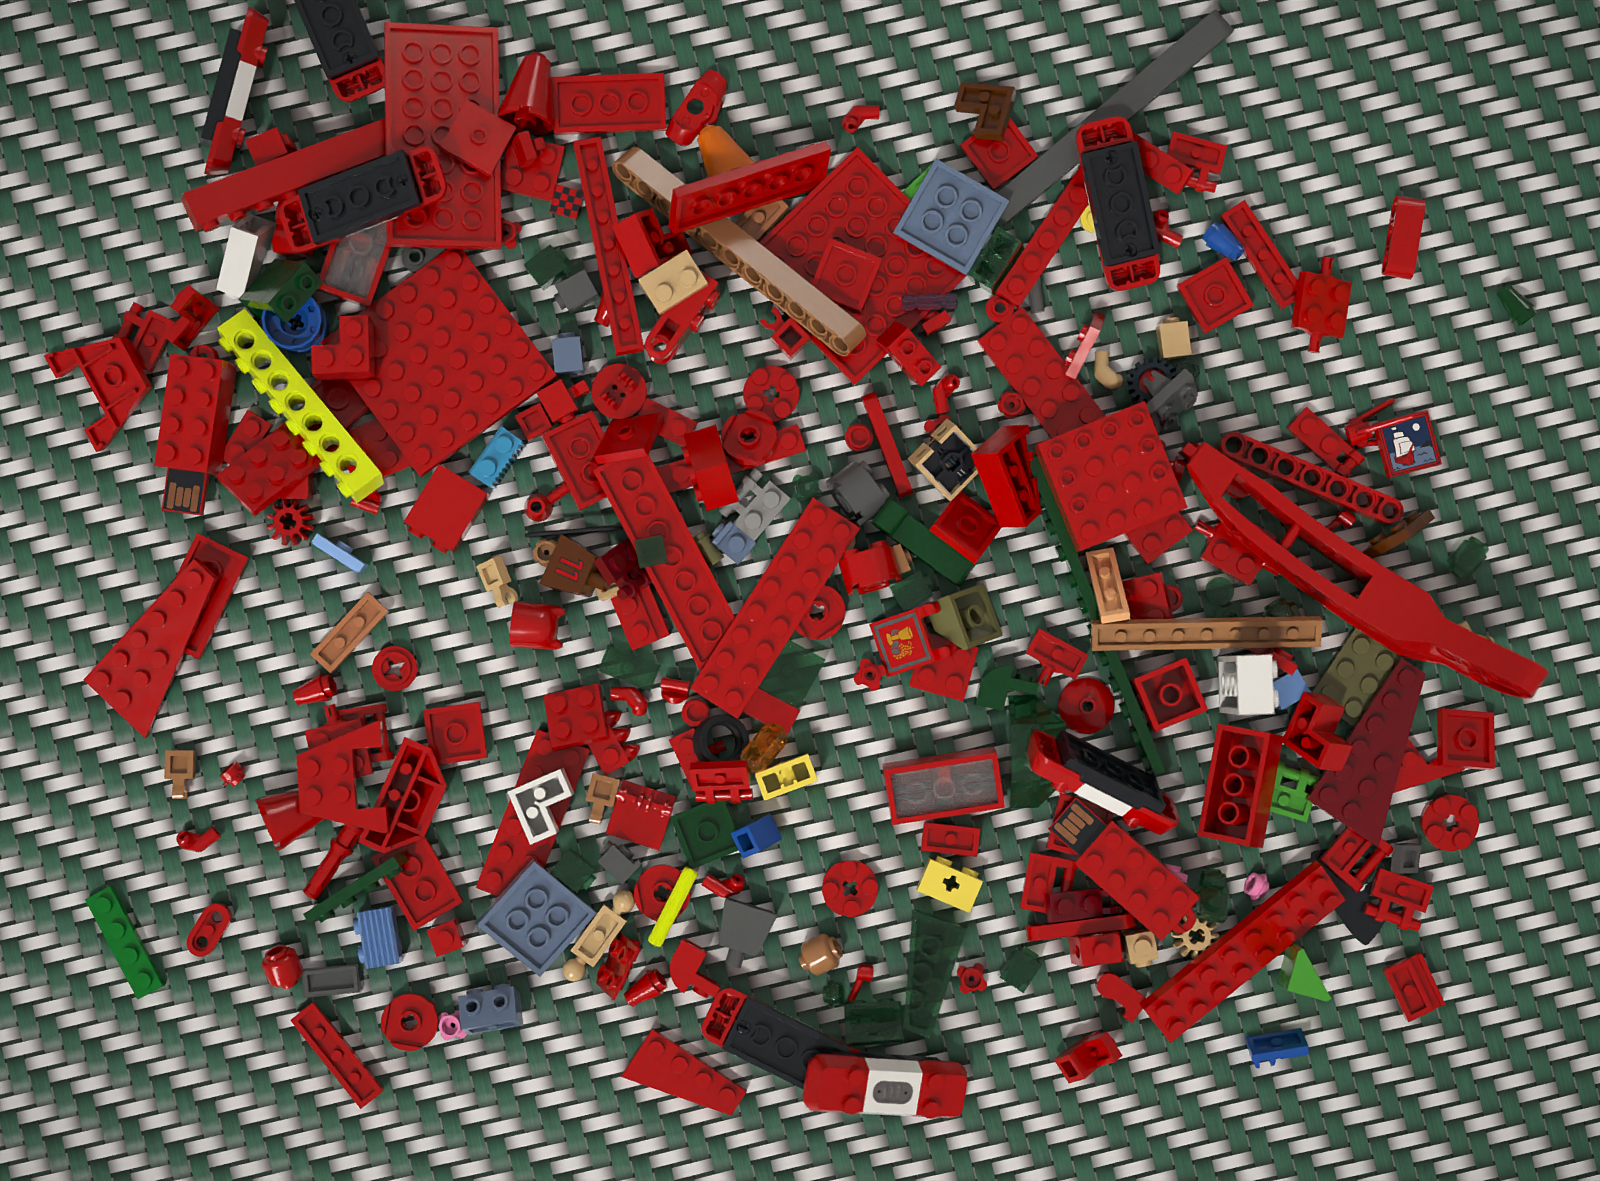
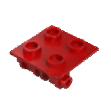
M623 780L616 796V802L606 834L659 851L676 796Z
M621 932L611 942L608 958L605 964L600 966L596 977V984L613 1000L616 999L619 990L623 989L628 978L627 975L630 974L629 969L634 966L633 961H636L641 951V948H639L641 942L633 938L629 939Z

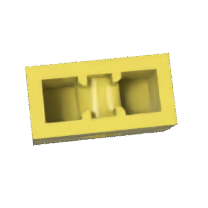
M808 753L755 772L764 801L818 781Z
M938 855L935 860L929 857L916 890L970 913L983 883L981 879L977 878L979 873L964 866L962 871L951 867L952 861ZM953 875L955 876L954 880L958 884L956 887L951 886L948 890L943 880L944 878L950 879Z

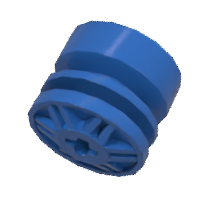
M312 297L304 303L288 322H282L273 311L263 310L261 318L263 330L269 340L285 351L297 355L311 353V346L322 345L320 342L328 336L330 328L328 314L323 306ZM294 321H302L304 323L303 328H296L293 325Z

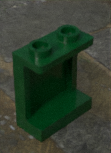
M274 259L238 300L256 319L262 320L263 310L273 311L282 322H288L322 285V280L305 262Z

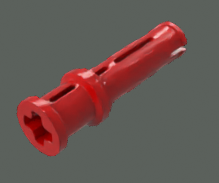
M345 824L337 837L331 839L330 850L302 890L305 895L314 900L320 898L323 890L338 870L346 856L349 857L353 854V847L360 838L364 828Z

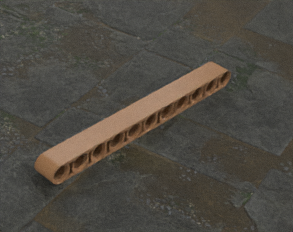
M631 147L612 164L613 173L622 183L669 219L673 189L684 183L642 149ZM724 218L684 231L835 353L847 356L866 337L864 327L730 219Z

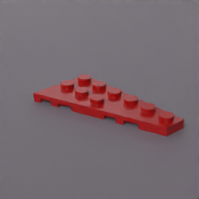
M198 558L192 560L83 679L144 738L149 736L153 728L152 724L156 715L160 712L163 705L162 701L174 680L187 650L186 646L191 635L194 634L200 614L205 608L218 579Z

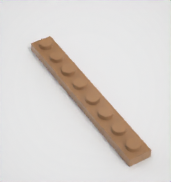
M1320 616L1127 619L1104 624L1101 623V620H1092L1091 649L1092 651L1321 647L1322 619Z

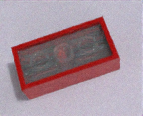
M386 222L344 237L340 242H331L319 276L322 280V285L317 291L365 308L371 307L393 248L386 247Z
M994 746L882 764L892 825L1005 808L998 757Z

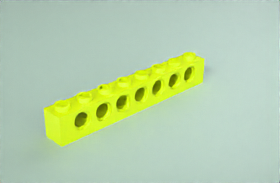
M243 309L217 327L221 336L218 339L221 347L227 354L231 351L237 357L235 363L244 374L247 372L251 374L254 378L251 382L261 395L266 393L271 400L268 402L277 415L283 413L288 419L285 422L287 427L295 436L297 434L302 436L305 440L302 442L305 449L312 457L316 454L322 462L319 463L328 477L334 475L339 481L337 484L338 489L346 498L351 496L358 503L384 484L382 473L277 346L269 340L266 333L246 309ZM246 343H254L253 346L248 349L242 348V346ZM263 363H270V366L266 369L258 368ZM280 383L288 384L282 390L275 389ZM304 404L302 409L292 410L294 405ZM314 424L322 425L317 431L309 430ZM330 445L339 446L334 452L325 451ZM349 465L356 466V469L351 473L343 472V469Z

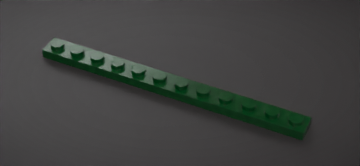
M1036 456L1034 460L1030 461L1032 478H1037L1041 510H1045L1048 518L1044 520L1046 529L1050 536L1055 535L1058 546H1055V551L1060 562L1065 561L1069 572H1066L1065 575L1071 589L1076 587L1080 598H1077L1076 602L1081 614H1087L1090 623L1092 620H1101L1096 599L1039 459ZM1088 624L1086 626L1091 637V624ZM1097 651L1102 666H1108L1112 675L1108 677V681L1113 693L1119 692L1122 703L1118 705L1124 719L1129 718L1133 729L1129 730L1133 743L1135 746L1139 744L1144 755L1140 756V760L1145 771H1151L1154 776L1166 772L1117 651Z

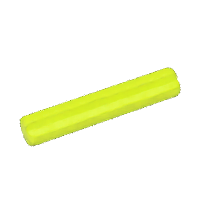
M689 867L683 869L648 938L651 944L657 947L662 946L697 877L695 870Z

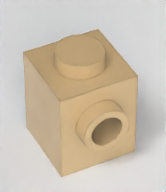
M1145 927L1121 932L1126 958L1130 964H1135L1136 967H1145L1152 965V960L1159 959L1155 936L1149 929Z

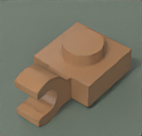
M165 750L164 779H173L172 799H188L187 779H195L196 751Z
M595 773L592 774L586 801L594 802L589 822L601 825L605 806L614 808L621 780Z

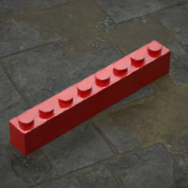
M385 118L183 193L181 201L195 232L202 229L204 232L213 231L221 226V222L229 219L231 222L239 221L247 217V212L255 209L258 212H263L274 206L273 203L282 199L285 201L298 195L299 189L384 157Z

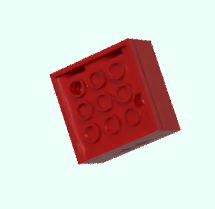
M1145 401L1041 442L1033 448L1076 553L1188 508Z

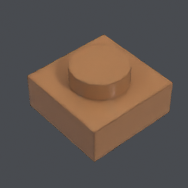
M901 544L893 546L900 574L910 571L909 564L913 562L908 549H902Z

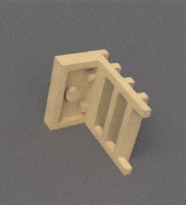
M687 250L638 279L647 299L651 300L659 315L708 286L707 281Z

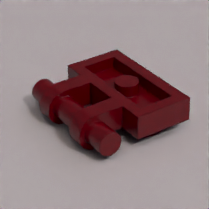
M629 537L593 561L608 586L614 582L619 588L617 596L621 600L634 597L640 588H645L652 583L647 571L641 567L640 564L642 562Z

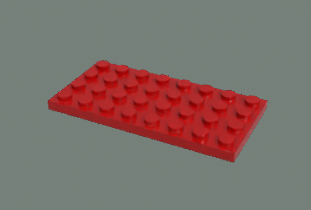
M385 22V156L399 150L408 152L419 147H430L439 157L447 183L446 195L440 201L422 207L418 212H409L386 221V247L500 250L502 247L500 159L491 176L488 177L439 150L466 99L498 116V28Z

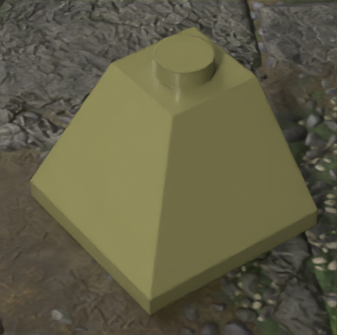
M984 583L929 602L938 601L941 608L940 612L929 615L934 631L963 650L1003 636Z

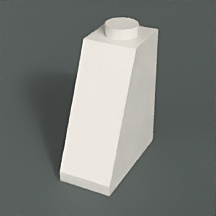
M249 214L231 227L216 290L225 292V295L232 299H239L259 275L277 223Z

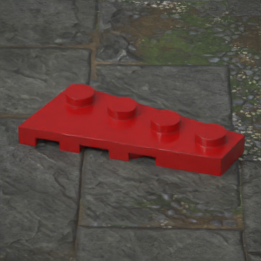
M652 1028L621 1075L622 1078L730 1116L747 1092L745 1088L654 1028Z

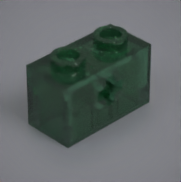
M997 227L967 273L970 281L990 294L995 295L996 290L1025 249L1022 241Z

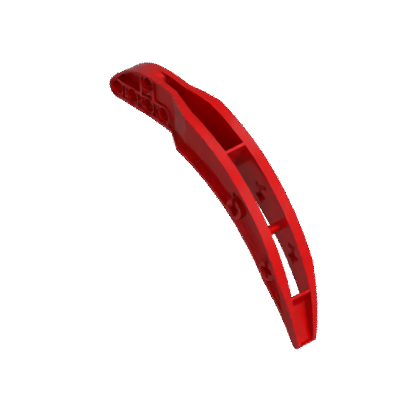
M1202 442L1186 465L1203 497L1232 535L1309 597L1397 655L1443 664L1493 690L1525 699L1533 698L1548 676V671L1540 664L1444 618L1428 592L1390 571L1347 543L1303 511L1271 484L1232 461L1209 444ZM1234 480L1267 511L1289 528L1279 544L1223 498ZM1297 536L1349 575L1366 585L1357 599L1288 552Z

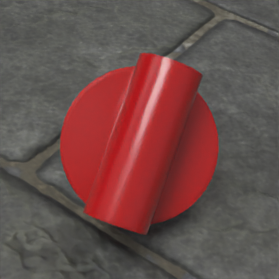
M375 490L358 503L352 498L350 506L377 515L382 497Z
M662 677L660 685L662 698L671 704L682 703L689 698L691 682Z

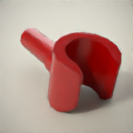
M1343 510L1325 527L1332 531L1341 524L1345 529H1348L1355 522L1356 517L1349 511Z
M861 964L858 966L855 984L848 997L849 1001H855L862 986V981L872 982L874 972L872 965Z

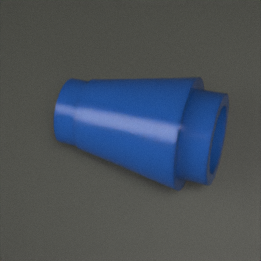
M1214 222L1202 237L1207 247L1231 258L1233 261L1238 260L1245 251V247L1242 246L1225 224L1220 225L1218 222Z

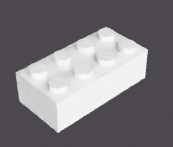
M1272 655L1218 656L1220 713L1236 715L1274 714V707H1278V692L1273 690V678H1277V663L1272 661Z

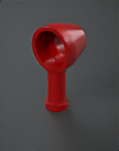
M564 481L546 496L543 494H533L526 500L524 511L529 519L535 522H542L551 516L553 511L552 504L569 493ZM535 502H540L542 505L539 512L532 510V505Z

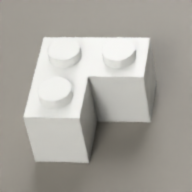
M564 768L508 791L530 845L560 831L549 805L575 794Z

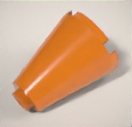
M709 125L700 131L697 141L707 177L716 176L734 168H741L755 163L721 126Z

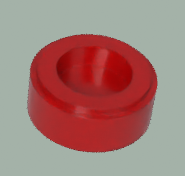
M691 699L682 708V718L689 726L698 727L701 722L709 718V706L701 699Z

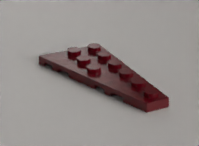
M1399 658L1346 737L1345 741L1351 744L1353 748L1342 771L1324 770L1305 798L1376 847H1379L1426 675L1403 658Z

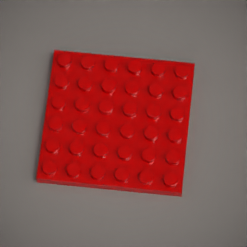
M858 147L759 242L810 284L813 281L830 238L882 259L861 313L835 303L857 320L866 332V337L847 356L835 353L800 325L811 337V342L854 386L887 355L876 339L888 327L897 321L911 331L975 269L973 265L966 276L893 234L911 201ZM780 309L788 318H790V316L787 313Z
M448 248L375 301L371 307H367L358 314L368 315L374 322L375 378L348 380L422 478L558 378V376L462 249ZM340 328L320 343L322 345L340 344Z

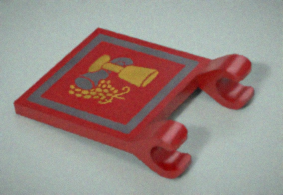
M938 601L869 624L883 666L886 668L887 677L956 654L952 644L934 650L923 617L941 611Z

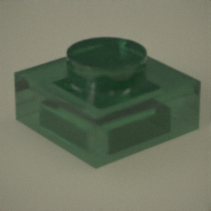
M662 534L634 540L640 568L668 563Z

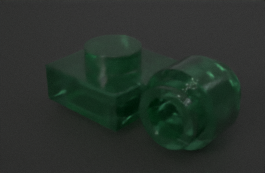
M1202 869L1198 882L1199 886H1203V888L1197 891L1200 898L1196 902V918L1224 923L1228 918L1227 893L1218 892V890L1224 889L1226 875L1219 869Z

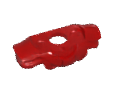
M708 70L696 81L671 118L665 134L673 142L680 146H688L697 135L700 136V131L703 128L715 125L719 118L720 109L724 104L722 98L727 92V82L721 74ZM693 100H700L704 105L702 112L697 115H693L688 111V105Z

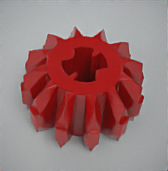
M282 499L283 508L278 504L272 505L277 513L276 515L267 514L266 517L274 520V523L268 524L266 528L267 530L276 529L271 536L273 540L282 537L281 544L287 546L291 539L292 544L298 546L299 536L305 541L309 539V536L304 531L306 529L314 531L315 529L314 526L307 524V521L315 519L313 514L305 515L309 511V505L305 504L300 507L299 499H294L292 504H290L288 499ZM291 515H293L292 519L296 521L295 527L290 526L291 529L289 530V525L285 524L286 518L291 519Z

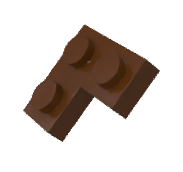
M961 82L954 107L956 112L979 114L974 130L977 139L1003 141L1016 97V90L1012 86Z
M1430 509L1420 514L1417 510L1408 514L1402 519L1403 521L1390 528L1392 533L1385 535L1384 532H1381L1369 540L1371 545L1363 553L1374 559L1412 538L1435 519Z

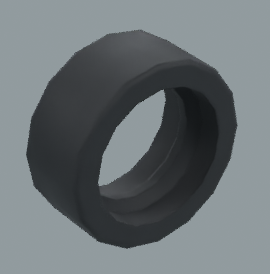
M722 714L712 716L701 722L694 731L692 743L694 753L700 762L743 760L748 753L750 741L748 731L740 720L734 716ZM720 725L727 727L735 739L734 752L731 756L722 759L715 757L707 746L708 732L711 728Z

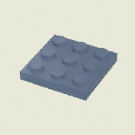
M935 159L893 234L967 276L1010 201L942 161Z
M532 858L476 921V925L541 977L597 913L590 905Z

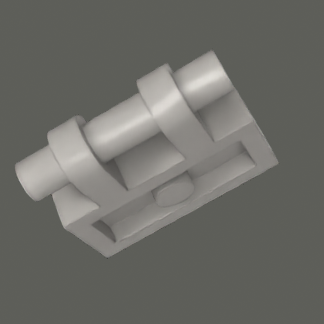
M756 468L748 476L744 475L740 480L741 484L736 489L739 502L722 506L718 510L726 518L733 510L740 514L733 523L754 542L791 500L770 480L763 489L760 488L756 483L763 474ZM751 491L756 497L745 508L740 502Z

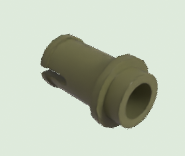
M703 530L694 536L693 539L702 556L709 564L708 566L711 567L724 558V555L712 543L709 537L711 534H707Z

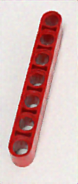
M1230 432L1218 441L1217 450L1237 464L1379 524L1395 523L1403 516V505L1396 498L1246 435ZM1228 438L1234 439L1238 443L1236 453H1231L1226 449L1225 444ZM1254 449H1258L1264 454L1262 464H1257L1252 460L1251 455ZM1280 460H1284L1290 465V472L1287 475L1281 474L1278 470ZM1306 471H1311L1316 476V482L1313 486L1307 485L1304 481ZM1332 482H1337L1342 488V493L1339 497H1335L1330 492ZM1359 493H1363L1368 499L1365 508H1361L1356 502V497ZM1385 504L1391 505L1394 510L1391 519L1386 518L1382 513V508Z

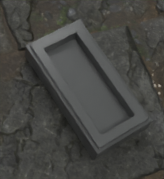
M359 963L303 969L304 998L362 992Z

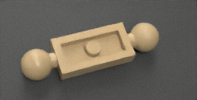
M618 891L613 897L612 909L604 904L570 950L577 957L566 961L563 965V975L567 980H580L585 974L584 965L586 963L594 967L627 922L621 914L630 911L635 905L634 895L630 891Z

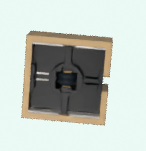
M946 419L931 434L934 439L928 445L923 442L908 460L951 502L978 474L971 456L977 447L954 423Z

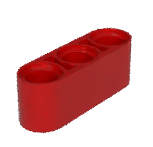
M1399 195L1395 196L1382 262V275L1412 279L1416 267L1425 213V200Z

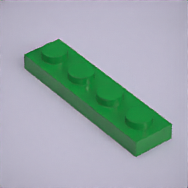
M113 885L85 899L137 1000L163 987L165 983Z

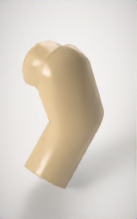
M1096 351L1094 363L1095 378L1108 389L1120 388L1123 384V377L1109 367V352Z

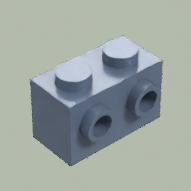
M510 984L496 985L494 990L484 992L483 989H472L466 991V995L458 996L461 1030L467 1035L523 1026L520 992L515 987H511Z

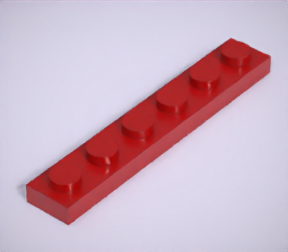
M1081 166L995 292L1017 308L1020 307L1089 204Z
M798 424L777 430V447L774 453L765 460L764 464L806 452ZM755 437L747 439L745 442H752L755 440ZM725 454L731 475L756 467L738 464ZM685 459L656 468L670 494L698 484L697 481L691 482L687 466L691 465V462L686 463Z

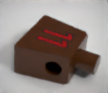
M561 534L539 584L554 590L588 598L593 595L595 588L606 592L611 586H608L593 562L599 556L577 541Z

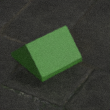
M1294 943L1290 945L1285 951L1277 984L1290 992L1326 1002L1329 1001L1331 997L1304 949Z

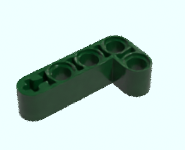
M889 498L871 521V524L898 544H901L903 548H907L910 553L958 587L962 585L976 566V564L969 561L930 532L927 527L910 516L908 511Z

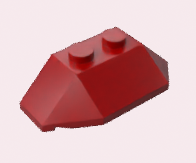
M404 737L373 807H388L390 833L364 829L358 843L385 854L425 838L447 788L445 779L430 747Z

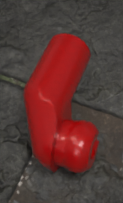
M853 106L843 117L842 127L846 132L853 133L857 131L865 119L879 120L880 106Z
M611 687V701H626L632 708V713L636 716L646 714L648 707L647 699L637 688Z
M708 873L701 885L719 897L727 898L739 894L744 889L745 880L741 875L734 874L732 878L720 881Z

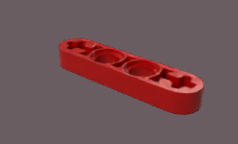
M875 391L861 396L899 498L901 499L913 494L908 476Z
M1121 912L1105 914L1103 917L1053 923H1036L1026 925L1025 928L1027 941H1038L1129 929L1137 925L1136 918L1132 914Z

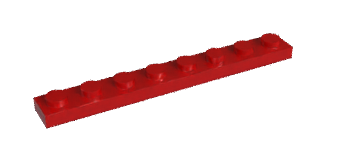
M601 136L573 141V147L615 354L620 356L643 352L644 344L626 257L612 228L613 225L618 223Z

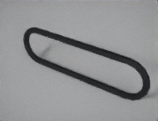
M603 526L526 533L524 536L526 538L559 536L561 534L608 532L622 530L623 527Z

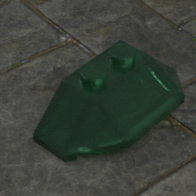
M1007 695L1009 808H1038L1056 790L1052 787L1051 781L1037 775L1031 769L1027 755L1030 736L1034 730H1040L1056 738L1061 730L1066 731V723L1037 695Z

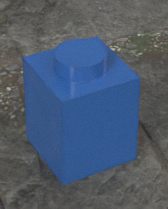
M771 814L758 818L730 833L743 859L782 840Z

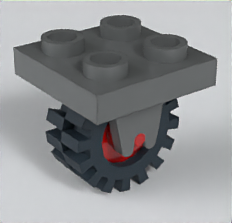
M1153 357V361L1149 362V359L1145 358L1143 359L1144 364L1141 365L1140 362H1137L1135 364L1136 369L1131 368L1129 371L1130 377H1127V387L1133 402L1138 404L1145 401L1157 433H1159L1162 429L1166 430L1172 426L1176 416L1181 411L1188 410L1195 404L1198 393L1194 377L1187 369L1182 370L1177 375L1172 364L1168 365L1167 360L1162 359L1159 362L1158 357Z

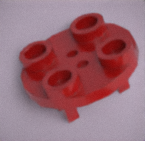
M619 363L606 366L599 371L592 382L591 388L593 403L600 413L617 420L630 418L638 413L646 401L648 392L645 380L639 371L629 365ZM616 385L618 388L613 390L612 387ZM622 393L626 394L624 398L621 397Z

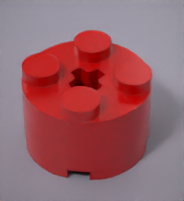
M886 541L873 543L870 545V549L859 552V548L847 550L842 553L843 557L838 562L848 596H853V590H858L859 595L889 587L888 581L894 578L896 583L902 580L893 547L887 546Z

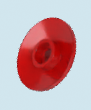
M1080 678L1070 682L1062 690L1058 700V712L1063 723L1072 731L1081 734H1092L1102 730L1112 719L1114 699L1110 690L1102 682L1092 678ZM1085 701L1092 703V709L1088 712L1082 708V704Z

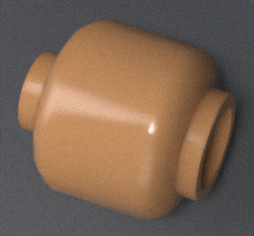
M819 934L802 943L801 954L798 955V959L805 971L809 969L814 975H821L838 967L840 958L843 955L835 937Z

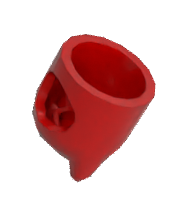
M514 601L510 624V646L547 650L562 648L563 643L557 639L559 617L565 615L566 610L556 605Z

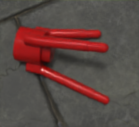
M1390 398L1364 414L1349 419L1350 424L1344 425L1347 441L1351 447L1356 445L1358 449L1367 446H1378L1377 440H1368V438H1372L1373 431L1414 418V414L1400 416L1371 426L1368 421L1362 422L1393 404L1395 400Z

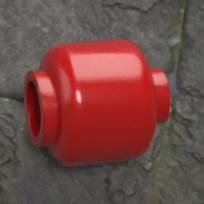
M278 945L269 949L261 963L269 984L274 987H282L283 989L295 986L304 971L296 950L285 945Z

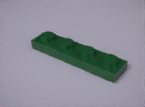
M402 851L303 914L308 923L319 919L321 923L335 915L333 910L335 907L341 904L343 909L358 900L356 894L362 890L365 894H368L381 886L378 880L384 876L390 880L403 872L401 866L409 861Z

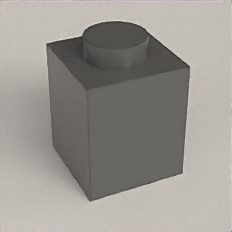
M585 269L555 285L558 293L554 294L561 310L567 307L570 314L600 298Z

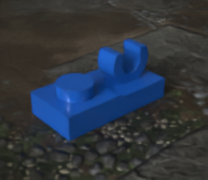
M1301 1028L1245 1037L1248 1052L1256 1068H1260V1061L1269 1060L1270 1065L1274 1066L1276 1063L1275 1059L1309 1055L1308 1044Z

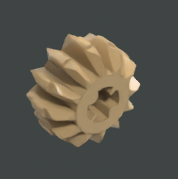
M1195 910L1193 911L1195 912L1196 921L1191 930L1196 932L1200 929L1197 932L1201 935L1198 940L1192 939L1189 936L1191 930L1185 933L1170 932L1171 937L1179 938L1174 941L1173 947H1182L1180 954L1184 957L1190 952L1193 960L1198 956V951L1202 953L1206 950L1207 946L1210 947L1213 944L1210 942L1211 939H1219L1220 937L1218 933L1210 932L1217 927L1215 922L1207 924L1210 916L1205 913L1199 919V913ZM1188 916L1182 918L1184 923L1187 921Z

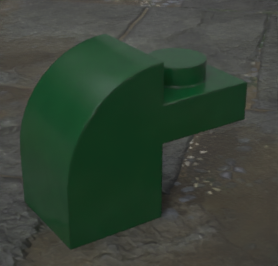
M999 666L989 670L981 678L977 687L974 705L1003 711L1008 689L1036 695L1038 684L1032 683L1033 677L1016 673L1015 679L1011 678L1013 667Z

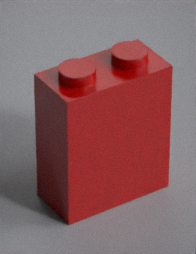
M439 464L405 518L404 523L410 526L407 531L420 539L426 535L434 540L432 546L445 554L448 550L456 552L491 495Z

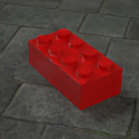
M1218 724L1197 836L1249 847L1263 848L1284 736Z

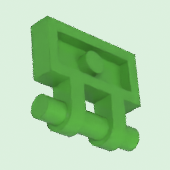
M1279 761L1270 811L1307 823L1312 803L1305 799L1308 793L1304 791L1306 785L1314 786L1319 776L1310 774V771L1300 768L1297 770L1287 767L1284 762ZM1282 777L1295 780L1294 789L1280 785Z

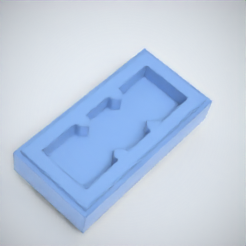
M318 533L312 540L313 545L357 573H364L369 566L351 554L353 548L340 540L336 544Z

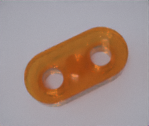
M768 724L762 727L744 748L740 758L741 760H747L749 772L758 773L765 770L785 747L788 739L784 728L779 724Z

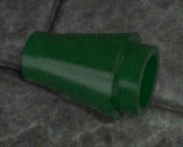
M1511 284L1506 285L1496 294L1511 323L1515 322L1518 327L1537 314L1533 308L1535 305L1516 291Z

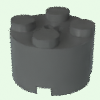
M852 461L826 481V485L829 487L832 484L834 491L830 494L849 519L853 516L858 519L854 524L860 527L878 513L890 497V494L881 483L876 484L871 477L873 472L865 461L860 463Z

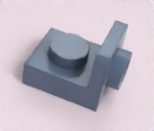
M731 521L727 525L722 522L712 533V536L715 537L712 543L737 565L741 563L756 545L751 538Z

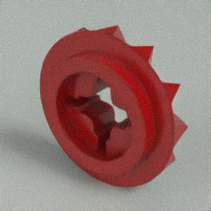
M390 646L384 648L375 656L372 664V674L377 684L389 691H400L409 687L416 679L418 666L414 655L407 649L399 646ZM388 658L395 664L405 662L399 669L402 679L396 674L385 676L388 670L391 669Z

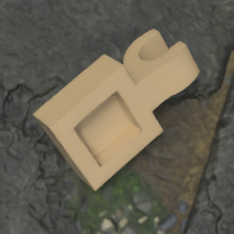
M501 555L476 566L486 591L493 592L498 608L519 600L516 591L507 585V583L511 582V578Z

